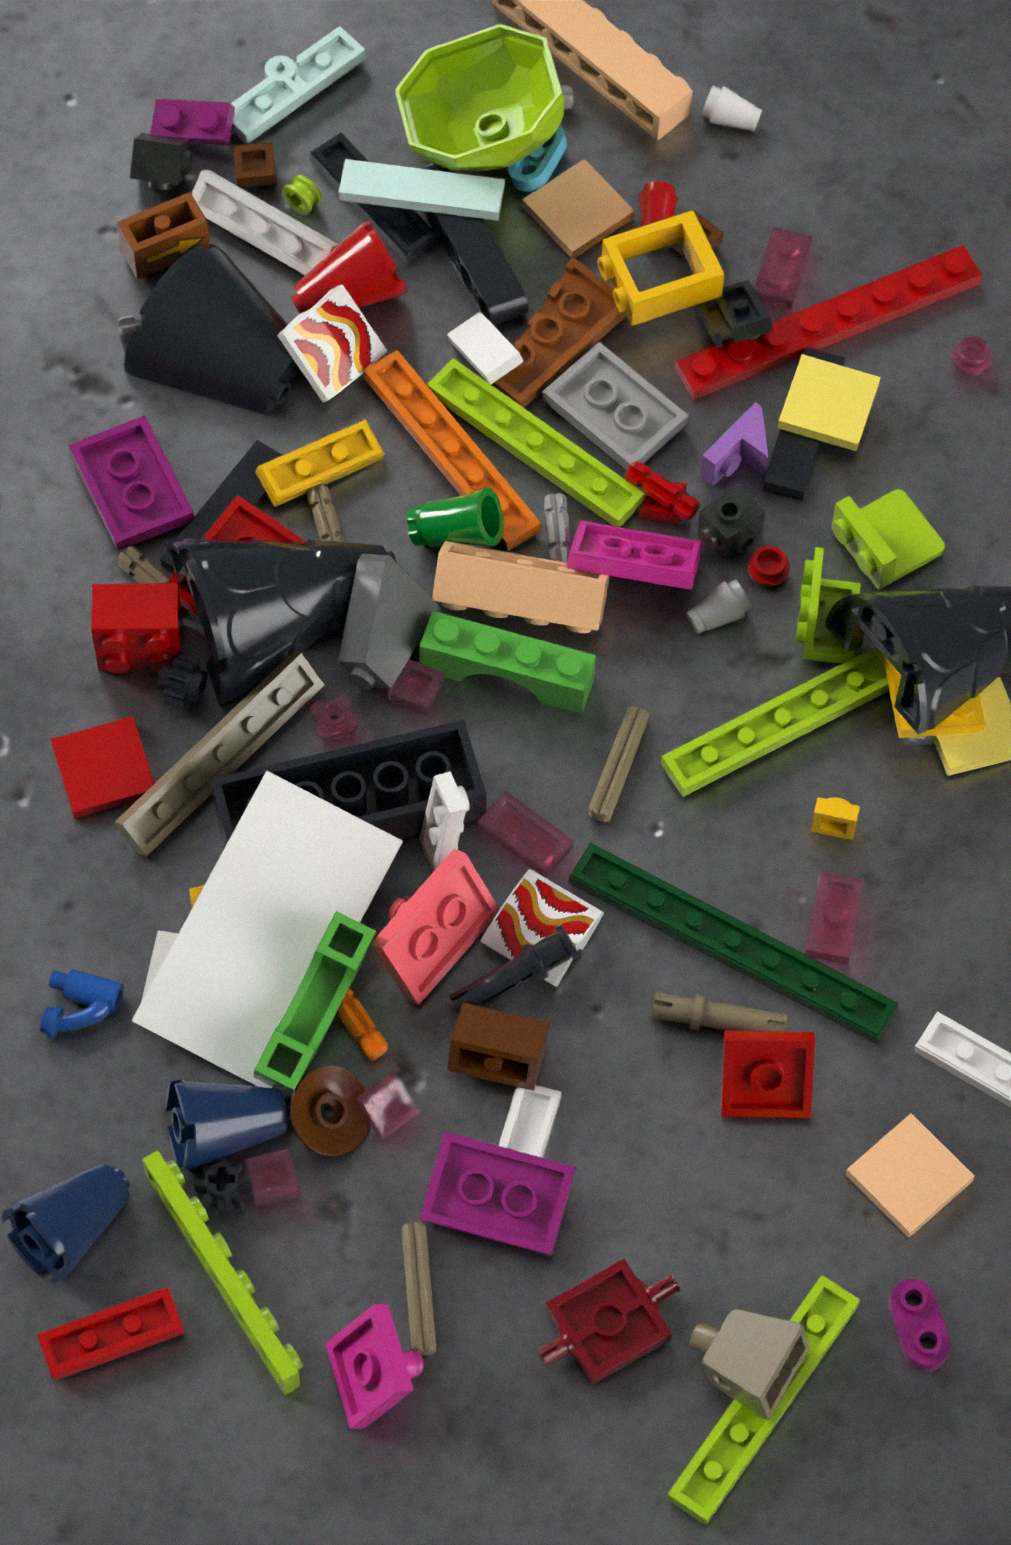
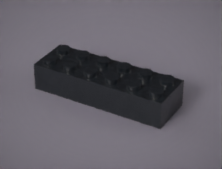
M464 720L211 779L213 801L225 847L266 771L398 839L421 833L433 778L436 775L450 771L456 785L462 786L468 797L469 810L465 813L463 823L486 818V791Z

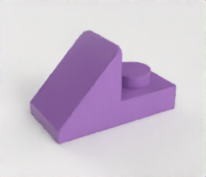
M755 402L702 455L700 477L712 486L724 475L726 477L732 475L741 461L761 476H766L768 450L762 406Z

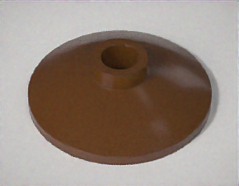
M324 1066L311 1070L301 1078L291 1098L290 1113L294 1130L306 1147L320 1155L339 1156L354 1150L365 1138L371 1120V1105L366 1089L354 1074L341 1067ZM321 1105L325 1107L327 1112L325 1120L321 1116Z

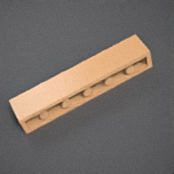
M492 0V4L524 31L546 37L553 55L657 141L691 114L693 90L682 77L675 76L667 70L654 54L647 53L639 47L627 32L620 31L612 25L599 9L592 8L583 0Z

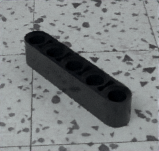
M435 163L419 168L456 173ZM422 211L431 228L439 236V242L479 312L493 326L529 311L527 297L520 282L482 218Z

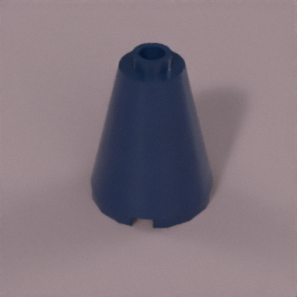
M191 1080L169 1082L166 1089L165 1105L166 1112L172 1111L173 1126H167L171 1150L179 1168L183 1167L182 1170H192L218 1160L221 1157L285 1134L287 1125L292 1123L290 1097H284L282 1091L276 1088Z
M99 1164L18 1200L5 1208L2 1213V1222L4 1223L9 1219L13 1228L7 1234L8 1239L19 1256L35 1273L40 1275L46 1270L54 1275L49 1280L50 1282H61L69 1276L128 1201L130 1183L127 1176L118 1167Z

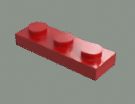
M165 1287L39 1333L37 1337L54 1382L185 1333L169 1287Z

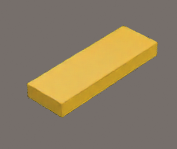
M365 419L259 465L255 473L274 507L306 494L312 487L326 485L381 461L385 453Z

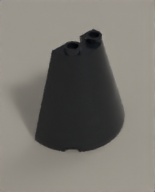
M209 244L207 249L199 245L189 250L161 277L139 314L144 316L141 321L139 333L135 331L130 333L124 356V371L132 376L265 415L269 413L275 404L280 405L286 400L292 388V384L289 381L293 377L305 376L277 336L288 325L286 321L227 254L213 244Z

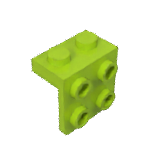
M895 489L859 509L850 496L835 503L831 529L838 541L844 544L854 557L861 571L870 578L878 590L944 553V541L908 495L901 489Z
M815 547L814 559H805L796 642L804 643L802 659L844 663L854 658L855 650L847 652L827 629L825 622L829 611L838 600L850 595L860 594L861 583L821 579L824 548Z

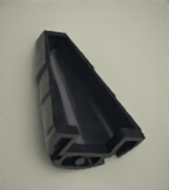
M187 538L166 545L179 585L186 583L189 585L212 654L206 667L219 705L238 699L266 678L292 652H304L329 631L334 633L345 625L357 563L362 554L390 555L397 562L392 551L386 552L382 545L308 539L305 543L258 539L246 542Z
M974 585L966 589L945 588L924 591H888L854 594L838 600L829 611L825 622L827 629L847 652L861 648L864 635L866 634L901 674L894 707L917 734L934 729L970 698H975L1004 671H1011V587Z

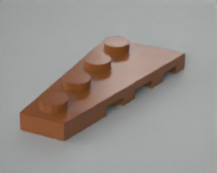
M572 256L565 266L564 274L558 282L555 281L547 293L546 301L538 312L535 311L528 322L526 331L520 340H516L513 345L520 353L524 362L491 385L525 408L627 316L626 312L620 313L616 307L613 298L614 288Z

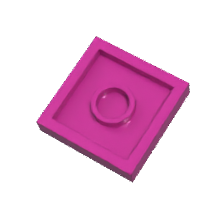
M388 1304L372 1305L325 1343L350 1429L366 1428L414 1390L411 1379L416 1378L423 1370L422 1357L417 1350L402 1351Z

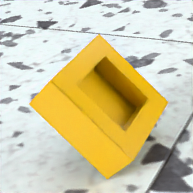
M817 797L811 831L853 840L860 806L852 805L847 800L838 797L828 799Z

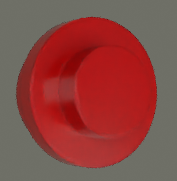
M763 546L750 556L748 573L757 584L767 587L776 586L784 582L788 577L790 569L789 559L778 547Z

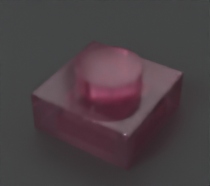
M409 659L394 685L389 689L388 700L427 716L445 682V673Z
M392 1073L356 1099L375 1133L383 1139L419 1113L399 1077Z
M290 1149L245 1159L256 1207L300 1197V1189Z

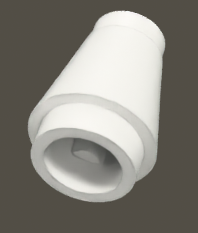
M712 86L701 116L709 118L708 123L743 130L747 129L754 132L762 109L755 107V105L725 86L722 89Z

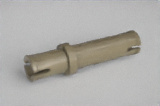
M660 991L655 992L651 1019L690 1024V1029L699 1030V1027L702 1026L725 1031L785 1032L787 1013L781 1014L704 1000L705 996L697 994L694 999L660 993Z

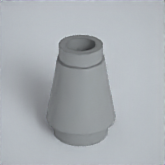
M733 580L728 584L723 581L697 603L693 609L687 611L686 615L696 633L700 634L703 631L745 618L744 613L751 610L752 606L737 580Z

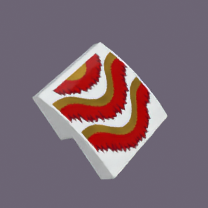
M343 284L332 288L310 310L299 314L277 335L322 402L330 400L364 373V369L373 365L387 352V349Z
M529 869L510 893L480 942L512 960L521 954L520 950L523 948V945L528 942L532 945L554 933L555 926L561 923L577 951L579 949L583 951L604 912ZM569 959L548 972L549 977L544 980L557 987L573 959Z

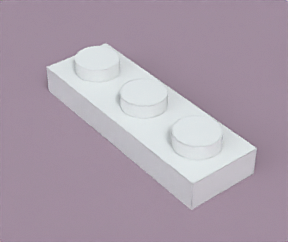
M451 771L436 775L433 778L419 837L432 872L436 870L453 849L458 850L459 836L464 830L463 821L465 813L469 810L466 791L462 786L456 785Z

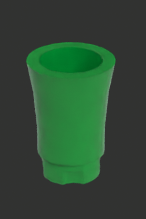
M489 487L448 499L427 501L421 506L411 507L406 519L408 535L415 546L429 545L430 547L443 546L445 541L465 545L496 546L502 538L504 526L499 498L494 490Z

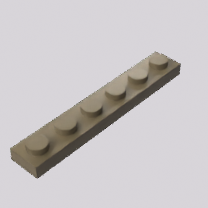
M292 652L114 822L138 854L147 856L212 794L211 779L233 774L324 686V683L302 653Z

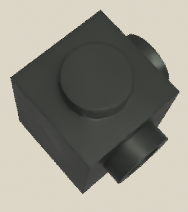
M148 133L139 134L133 141L130 178L149 181V187L172 189L173 185H178L185 179V175H190L193 152L188 151L189 140Z
M736 484L699 512V539L708 550H715L724 560L735 552L743 553L753 545L757 536L763 532L765 511Z

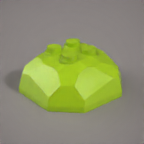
M502 24L426 49L395 89L411 150L423 159L451 171H487L509 167L549 140L558 129L564 116V96L546 37Z

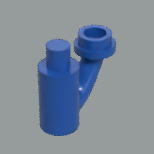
M71 969L69 974L54 970L49 980V987L63 991L64 999L85 1004L89 1007L64 1015L63 1007H47L41 1019L40 1032L47 1034V1038L55 1039L59 1032L98 1023L107 1017L110 1012L115 1013L118 1010L123 996L124 984L76 969Z

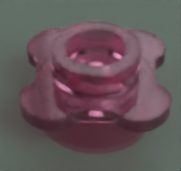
M340 695L334 701L326 703L316 701L312 704L310 713L317 720L318 727L316 728V733L320 738L340 739L356 731L358 722L351 715L350 708L352 702L350 698ZM337 715L338 718L336 720H331L330 716Z

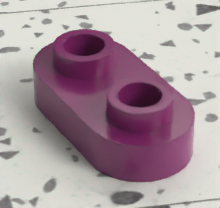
M907 1279L901 1281L891 1292L888 1308L904 1357L912 1367L918 1370H935L945 1363L951 1346L935 1294L931 1287L921 1280ZM909 1295H915L920 1299L921 1304L919 1306H910L905 1301V1298ZM924 1337L931 1338L936 1346L932 1349H926L921 1346L919 1340Z

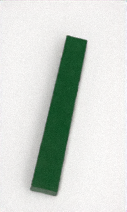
M591 842L569 875L568 883L875 1044L879 1042L897 1011L898 1002Z

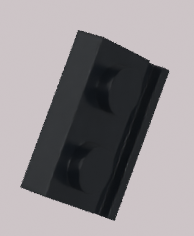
M749 280L723 287L722 297L695 305L697 314L717 348L723 346V340L732 338L734 342L741 340L750 341L758 338L761 334L773 331L771 316Z

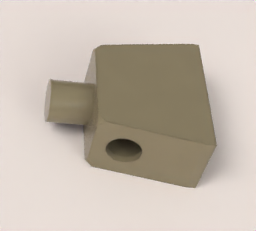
M738 1309L728 1314L720 1330L704 1323L698 1324L690 1340L691 1349L705 1354L702 1365L709 1382L767 1420L770 1419L810 1349L808 1339L801 1324Z

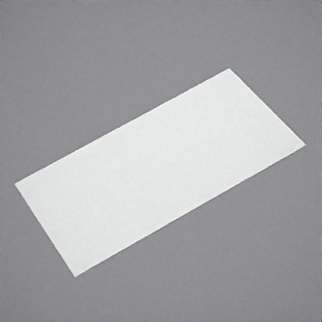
M266 771L137 1009L132 1022L257 1087L273 1088L254 1078V1069L274 1030L288 1009L331 919L337 911L360 923L403 841Z

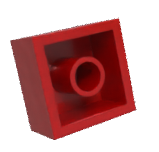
M178 583L92 584L91 633L98 670H107L111 673H125L129 670L149 669L159 673L166 659L174 661L175 657L178 658L180 653H183L184 623Z

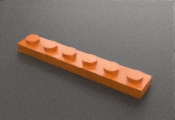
M398 350L364 369V379L460 496L486 487L494 490L502 507L504 521L503 534L499 543L507 552L541 532V522Z

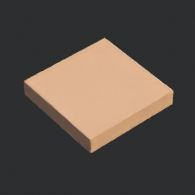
M585 159L522 199V208L570 258L572 256L576 258L633 220L635 216V210Z
M912 1113L847 1168L845 1174L908 1238L971 1184L975 1177Z

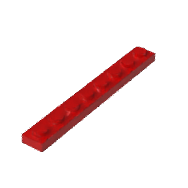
M961 245L773 321V331L761 334L754 340L734 342L731 338L722 342V347L717 348L714 345L676 360L675 370L694 401L798 359L802 354L804 355L806 347L820 350L980 285L983 275L965 246Z

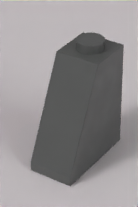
M362 554L360 556L338 662L350 673L349 678L352 682L364 689H371L372 687L392 688L422 638L432 610L437 612L440 608L390 555Z

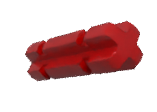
M634 461L629 466L624 476L626 481L636 488L642 487V492L667 509L673 508V513L683 520H691L696 515L700 507L698 500L689 494H683L682 489L658 473H651L652 469L642 462Z

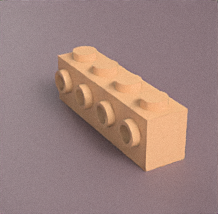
M445 541L438 553L432 599L442 602L443 607L451 610H465L467 607L481 609L485 615L494 618H506L508 615L525 617L524 620L533 625L544 626L552 622L566 625V628L572 632L589 633L591 630L598 631L602 622L610 576L568 569L567 563Z

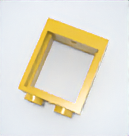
M693 210L605 238L602 241V257L598 258L601 276L605 281H611L614 288L613 298L616 307L620 313L626 312L632 326L722 297L724 272ZM679 243L694 274L639 292L624 260Z

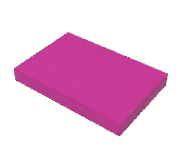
M580 521L568 555L567 568L692 590L701 558L703 542Z

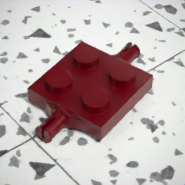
M625 1259L620 1260L545 1302V1309L558 1329L559 1338L536 1350L539 1359L547 1367L549 1364L569 1354L579 1362L592 1385L672 1340V1333L660 1315L658 1303L680 1292L678 1282L670 1274L668 1277L648 1287L635 1276Z

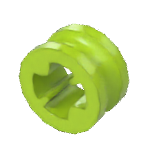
M296 175L292 179V185L287 184L282 189V195L288 205L302 215H308L312 211V205H318L322 201L320 190L310 179L303 175Z

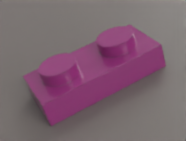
M156 99L150 134L188 139L189 144L229 146L235 107L230 102Z

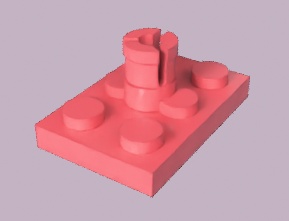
M453 849L412 897L403 896V899L398 897L392 903L388 912L389 923L371 942V945L405 998L412 1003L420 1005L492 922L500 908L467 854Z

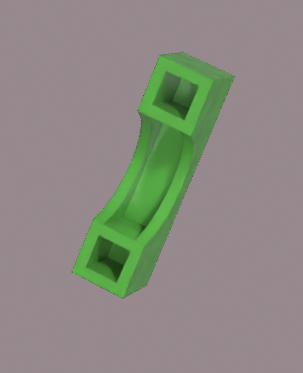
M433 610L419 646L420 671L460 682L465 677L474 674L500 676L526 687L543 705L583 715L595 679L596 655Z
M337 911L335 912L288 1009L274 1030L254 1069V1078L273 1088L280 1089L283 1093L292 1097L371 946V942L374 940L375 930Z

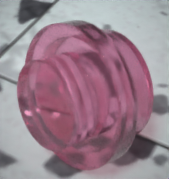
M967 336L961 339L953 347L951 355L953 366L959 372L970 376L986 372L991 366L993 358L988 343L978 336Z

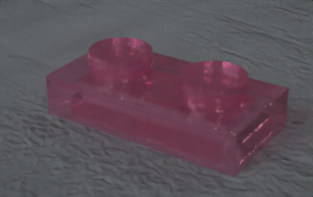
M773 227L754 288L762 303L792 310L810 251L812 236Z
M507 791L478 820V829L545 878L573 848V840Z
M820 872L805 952L807 956L848 965L864 879Z

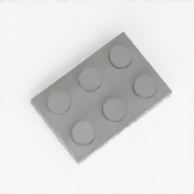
M600 342L543 390L542 400L626 470L634 461L645 463L688 424L689 415Z

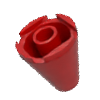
M370 221L361 224L294 285L297 294L290 298L299 314L310 310L332 288L343 284L358 308L400 297L407 293L408 290L403 279L400 280L395 272L397 267L376 230L372 228Z

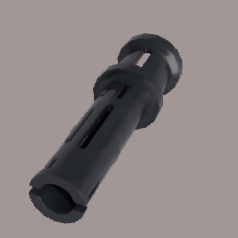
M560 923L555 926L554 933L533 945L529 942L526 943L520 950V955L475 980L465 988L450 994L449 997L457 1012L460 1014L463 1003L485 1007L535 977L537 980L546 979L549 977L548 972L569 959L574 961L580 959L581 956L563 925Z

